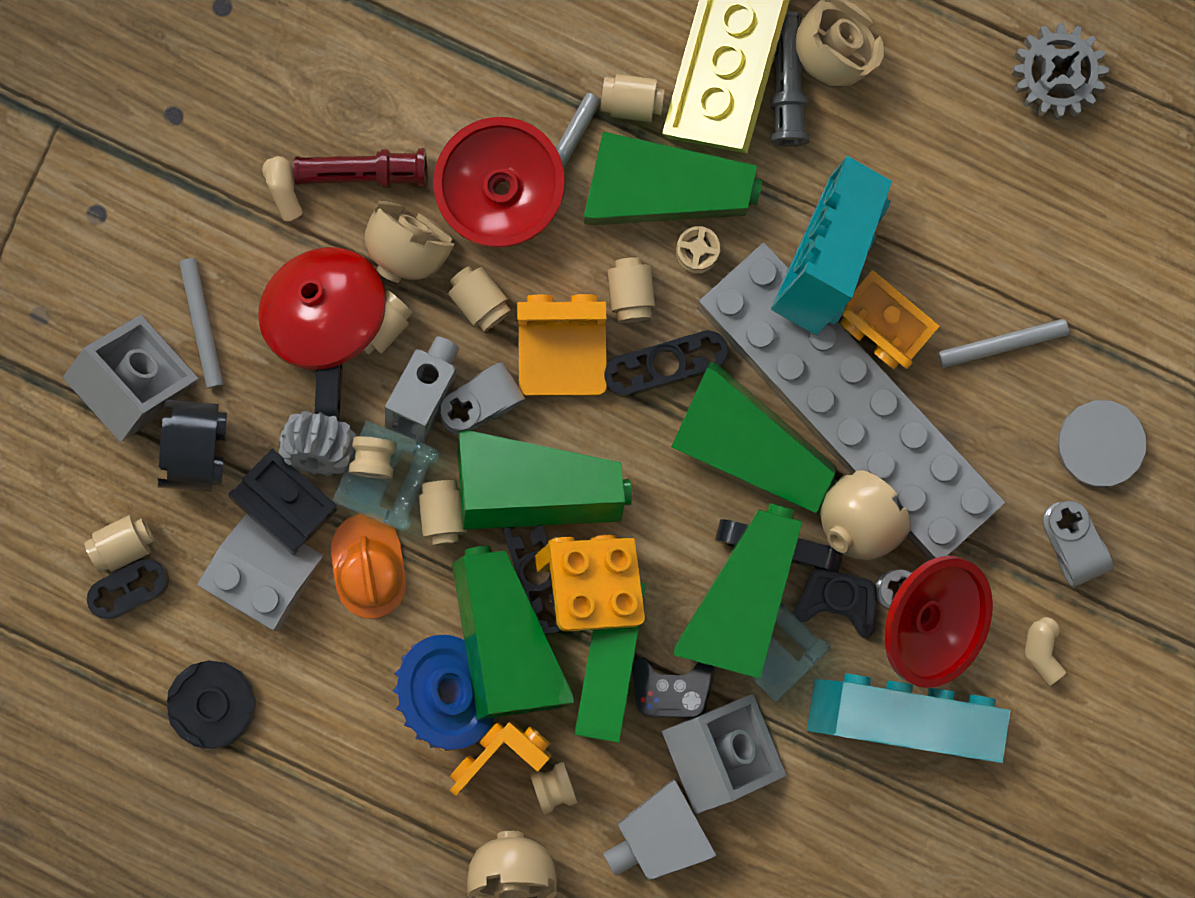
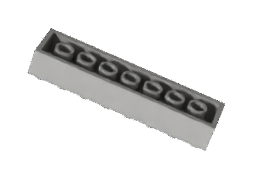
M763 242L699 300L697 309L850 475L857 470H864L878 476L894 489L897 495L892 500L898 506L899 511L906 507L910 516L911 529L908 538L929 561L941 556H948L1005 502L839 322L835 325L828 323L815 335L770 310L788 271V267Z

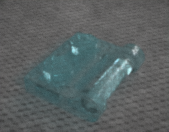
M366 420L360 437H373L397 442L396 453L391 456L390 465L394 471L403 452L415 457L392 511L380 507L391 479L368 478L349 473V465L355 460V450L332 502L406 533L411 522L408 516L430 464L436 463L440 451Z
M780 603L776 623L805 653L797 661L772 636L761 678L749 676L774 702H777L831 647L822 637L817 639L782 603Z

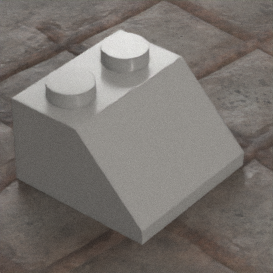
M142 315L137 316L84 347L62 377L120 442L149 425L164 412L165 399L177 400L199 379Z
M246 513L221 544L197 585L270 629L280 631L324 558V555L303 543L298 552L293 556Z
M754 694L661 731L695 814L732 802L787 776Z

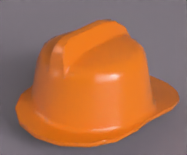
M357 514L347 518L337 527L331 540V559L336 590L341 603L351 613L362 618L377 619L390 614L399 606L405 594L406 576L401 544L396 530L386 519L375 514Z

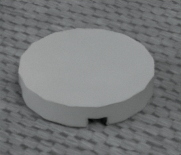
M1094 400L1075 408L1063 420L1057 435L1060 461L1063 468L1076 481L1090 487H1111L1128 480L1140 468L1146 453V435L1140 420L1127 407L1113 401Z

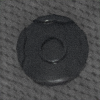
M208 660L192 664L177 675L168 690L167 714L170 725L181 739L195 747L215 749L230 745L246 733L254 719L256 699L252 684L242 671L228 663Z

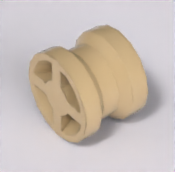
M694 226L685 230L680 235L676 247V258L679 265L685 271L691 274H703L709 272L716 265L720 254V242L712 230L703 226Z
M353 437L352 447L355 449L356 454L355 460L349 465V473L368 478L392 479L394 470L390 465L391 456L396 453L397 442L373 437Z
M564 762L555 764L553 770L546 773L541 771L530 773L544 815L553 812L555 806L561 804L572 806L578 803Z

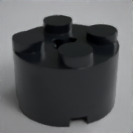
M165 399V410H173L172 418L163 417L159 468L167 470V479L158 478V488L212 492L213 484L222 483L224 458L215 456L216 440L225 441L227 412H219V404Z

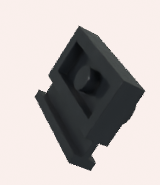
M273 448L242 479V482L228 493L229 498L293 556L298 552L302 544L308 541L338 510L334 502L292 465L284 462V458Z

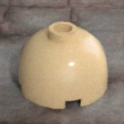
M847 0L819 1L804 17L796 34V51L805 71L816 80L835 87L850 86L871 74L879 67L884 57V46L881 36L875 40L873 34L868 29L873 24L869 16L858 6Z
M379 201L365 231V246L371 259L378 264L376 271L384 278L399 283L401 278L413 281L428 278L436 273L454 247L455 243H451L453 239L451 235L419 213L416 218L402 214L405 206L390 201Z
M857 470L852 475L845 474L830 488L825 496L820 515L827 540L836 551L858 560L869 561L879 559L891 552L908 537L911 529L909 513L906 507L899 511L898 506L892 500L897 493L889 484L874 474L864 470Z
M503 831L498 833L497 839L488 841L476 850L468 867V898H472L475 895L476 898H528L537 896V898H554L557 894L555 866L548 851L538 842L524 838V833L520 831Z

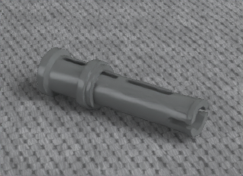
M792 11L786 12L775 52L776 93L770 99V107L775 112V133L771 135V144L781 147L802 146L810 142L809 134L805 132V109L809 107V98L803 92L802 64L796 51V34L802 22V14Z

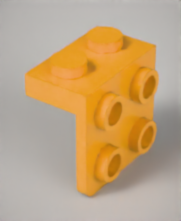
M873 269L855 289L852 299L845 306L842 314L844 318L839 322L844 329L859 341L865 335L877 344V347L873 350L874 354L893 370L899 363L908 369L913 363L911 359L940 327Z
M537 294L528 295L527 302H517L519 388L523 395H602L607 387L604 377L606 369V302H597V295L592 294L571 295V302H553L552 295Z
M600 535L590 540L575 541L573 537H558L549 540L548 544L535 555L537 572H551L557 626L562 631L637 627L644 622L645 614L635 538L617 539L616 535Z
M513 720L508 722L506 726L498 722L479 742L486 748L475 760L469 755L449 776L456 782L449 791L455 796L461 793L504 743L538 772L552 756L546 750L551 743L532 726L524 731Z

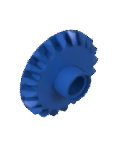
M434 635L412 645L410 651L401 657V667L394 673L398 677L397 686L393 690L394 693L398 694L399 705L396 710L403 713L406 719L404 726L412 728L416 733V739L428 742L430 748H442L445 751L463 749L478 742L487 733L494 718L477 720L464 640L451 635ZM438 689H439V690L441 691V693H442L443 701L440 699V696H439V694H438Z

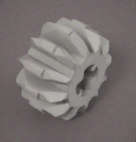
M302 411L301 414L290 415L288 422H286L279 440V454L284 458V462L288 465L297 466L299 471H308L313 475L319 473L326 476H332L333 473H344L354 454L355 449L352 447L353 437L356 434L350 430V425L346 422L337 421L336 416L328 417L321 412L319 414H312L308 411Z

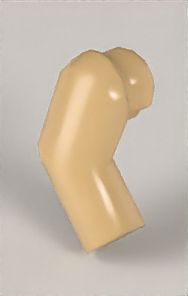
M282 156L267 159L263 164L262 172L283 221L294 220L301 216L303 211L294 192L293 166Z
M1044 617L1034 622L1029 628L1025 655L1046 683L1051 686L1062 678L1066 671L1052 655L1055 637L1060 632L1059 625L1054 619Z

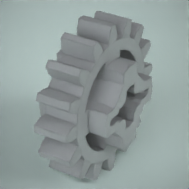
M1059 23L1053 34H1051L1046 25L1042 26L1038 31L1039 40L1029 34L1024 40L1028 50L1018 49L1015 53L1014 58L1022 63L1014 66L1011 70L1012 76L1021 77L1022 79L1015 86V93L1026 91L1028 97L1023 105L1028 107L1036 102L1040 105L1038 115L1041 117L1048 109L1054 110L1056 120H1060L1063 117L1065 109H1068L1070 114L1076 117L1081 113L1080 103L1090 108L1096 102L1092 93L1101 94L1105 89L1106 85L1097 80V78L1105 77L1109 72L1108 67L1098 65V62L1106 53L1104 50L1094 52L1091 46L1096 38L1091 36L1085 41L1081 39V27L1079 26L1071 34L1066 33L1064 23ZM1053 45H1064L1071 49H1056ZM1033 60L1035 61L1034 65L1039 69V81L1036 83L1032 76ZM1083 60L1087 67L1086 83L1084 82L1086 78L1081 74V61ZM1068 61H1071L1065 75H1060L1058 78L1055 77L1051 82H1048L1054 68H1059L1061 65L1064 66ZM1063 93L1067 98H1055L1048 94Z

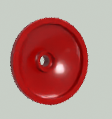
M490 117L465 126L446 143L435 166L433 179L434 195L442 216L460 236L485 247H512L533 239L553 221L564 197L565 172L555 146L538 128L515 118ZM500 182L510 184V190L505 195L495 193V187Z
M324 247L304 252L285 263L266 285L258 312L261 334L273 353L292 366L302 369L319 370L341 365L361 353L377 335L384 320L385 301L387 302L383 281L376 269L366 258L351 250L338 247ZM318 291L313 298L307 299L311 293Z
M956 556L934 558L917 568L897 590L887 613L885 649L890 665L903 680L923 688L942 686L960 676L978 656L987 638L993 613L991 588L986 576L978 566Z

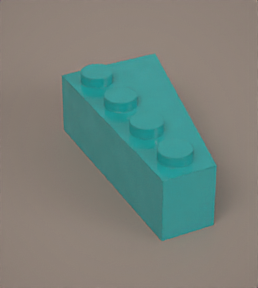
M849 156L844 158L828 178L770 310L815 335L828 323L835 325L845 310V306L853 297L866 256L876 238V227L889 208L891 200L887 199V195L892 184L890 179Z
M845 673L844 682L814 679L806 731L1003 763L1011 710L996 708L995 698L970 695L968 703L955 701L954 691L928 688L926 696L912 693L913 684L888 680L886 689L870 686L871 677Z

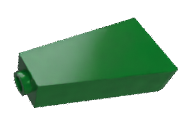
M603 132L585 208L584 224L607 225L746 216L749 204H758L763 180L755 178L757 165Z
M710 361L671 447L817 513L821 503L824 502L827 492L838 481L833 478L836 465L721 366Z
M469 430L458 431L457 458L463 530L621 522L624 506L631 505V481L629 478L623 479L621 462Z
M769 503L767 511L757 509L676 641L673 655L761 678L802 525L801 520L793 518L794 509Z
M477 546L464 550L465 555L452 563L477 720L561 709L574 703L571 689L507 552H491L490 546Z
M640 582L642 598L644 599L646 583ZM639 626L593 630L574 735L619 743Z

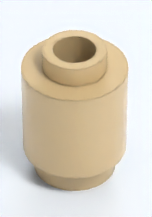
M616 74L615 78L605 77L600 111L611 113L610 117L652 122L653 114L661 115L665 89L656 88L657 79Z
M639 257L616 260V267L607 270L611 308L612 312L617 314V322L635 323L652 319L651 309L655 308L651 265L642 264Z
M469 265L450 280L453 288L449 291L448 295L474 327L478 325L483 332H487L511 313L510 308L506 305L507 297L483 267L473 270Z
M388 289L386 290L387 302L385 301L383 323L375 338L363 350L368 355L373 350L382 355L408 326L407 319L413 313L408 306Z
M442 480L422 484L423 494L419 495L423 538H432L433 546L459 543L458 535L466 534L467 529L463 530L461 491L458 490L457 481Z
M129 514L93 532V538L85 541L84 545L91 562L99 573L108 569L114 572L150 554L149 544L154 542V537L143 518L136 521L133 515Z

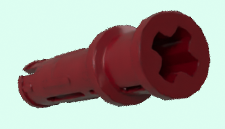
M419 148L417 153H390L389 149H381V151H377L376 156H295L294 181L296 185L305 183L377 182V185L382 186V188H390L391 184L417 183L420 188L427 187L428 167L425 148Z

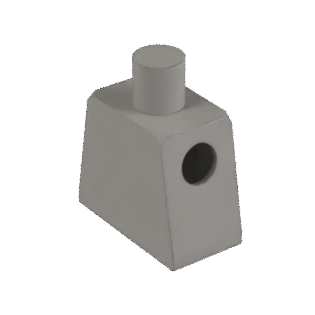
M437 336L428 353L418 349L415 350L385 405L386 429L425 446L440 415L441 404L444 398L450 394L455 384L456 368L451 365L459 351V347L455 343ZM423 381H431L433 383L425 384Z
M674 779L665 784L617 823L626 840L603 852L615 876L639 864L648 880L716 856Z

